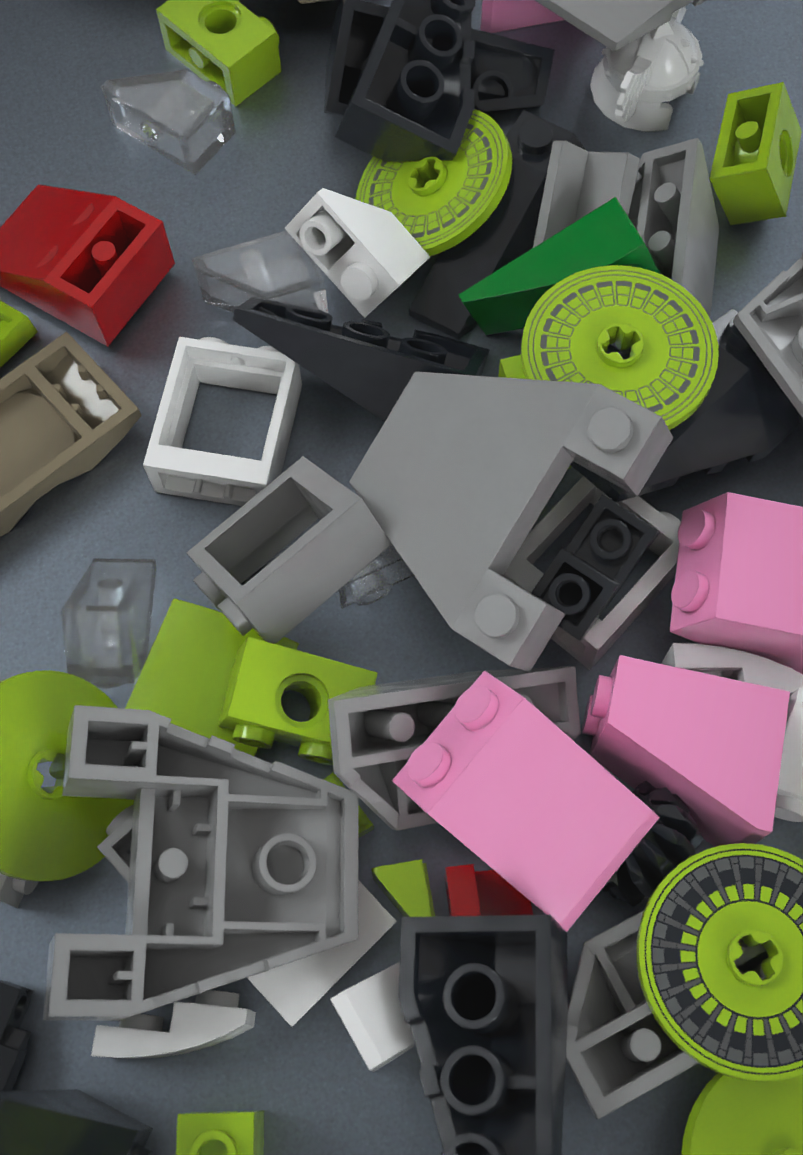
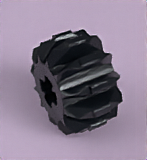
M647 781L639 784L632 793L660 818L601 889L603 892L608 891L613 898L618 897L620 900H625L632 907L639 904L645 897L650 898L660 882L675 867L696 854L695 849L704 839L698 830V824L689 815V808L679 796L672 794L666 787L661 789L655 788Z

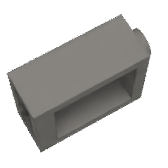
M302 456L186 553L201 571L193 579L194 583L217 609L221 610L239 633L244 636L253 628L264 641L276 644L391 546L392 543L361 497ZM317 519H320V521L316 525H314L297 541H295L291 546H289L285 551H283L279 556H277L272 562H270L266 567H264L260 572H258L253 578H251L243 586L241 585L242 582H244L255 571H257L261 566H263L267 561H269L273 556H275L280 550H282L286 545H288L292 540H294L299 534H301Z

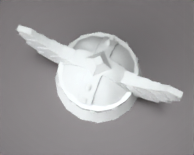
M686 6L673 12L669 22L622 48L612 51L606 47V49L602 50L604 57L594 69L590 86L595 104L607 118L622 127L644 132L668 130L673 108L669 103L662 102L671 101L684 95L686 92L693 94L700 77L699 67L704 64V61L701 60L702 53L698 40L688 28L681 24L686 12Z

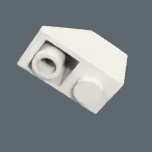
M325 188L318 191L285 227L286 231L364 318L430 258L428 253L392 212Z

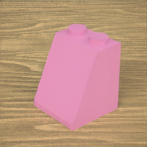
M727 492L684 510L678 530L679 549L675 583L671 592L673 604L669 632L699 644L721 646L749 652L771 659L803 674V507Z
M619 655L609 677L598 675L594 694H590L582 727V734L593 736L590 750L591 757L634 789L639 784L647 781L655 788L661 789L666 787L672 794L679 796L689 808V815L698 824V830L702 837L714 847L737 843L756 844L772 832L790 696L789 691Z
M485 670L472 686L462 693L451 711L425 742L415 749L408 762L392 780L428 815L546 915H551L566 931L571 928L660 818L525 697Z

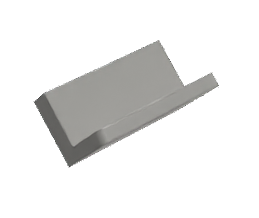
M555 140L552 144L533 248L614 197L618 199L629 217L640 158L628 152H588L568 141Z

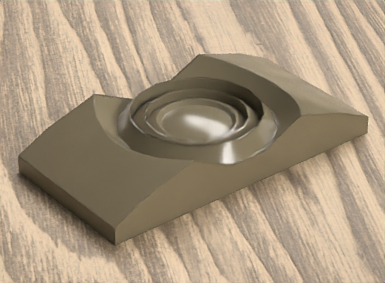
M67 331L0 379V537L9 533L31 506L55 486L93 470L125 437L142 416L139 408Z

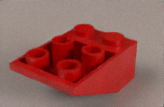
M38 184L0 227V287L107 347L175 265L163 221L112 195Z

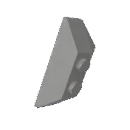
M699 138L649 151L642 155L639 161L629 218L645 242L659 273L672 279L689 291L701 303L709 317H711L719 223L703 145ZM615 343L611 344L613 347H615L623 354H629L631 352V348L627 350H620L617 348Z
M575 666L532 668L530 672L522 669L486 670V672L525 697L573 741L579 736L581 731ZM483 671L363 686L328 699L334 773L391 829L399 831L438 823L394 784L392 780L408 762L415 749L425 742L455 706L462 693L472 686Z
M644 911L583 943L568 1004L566 1061L596 1119L602 1118L698 1064L697 1061L683 1052L663 1031L653 1016L641 988L636 949L639 925ZM741 938L738 942L743 954L734 961L741 974L755 971L762 980L765 975L760 964L769 957L767 951L761 944L749 947Z

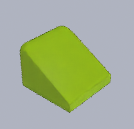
M422 859L378 866L371 869L373 880L403 917H435L427 865L422 862Z

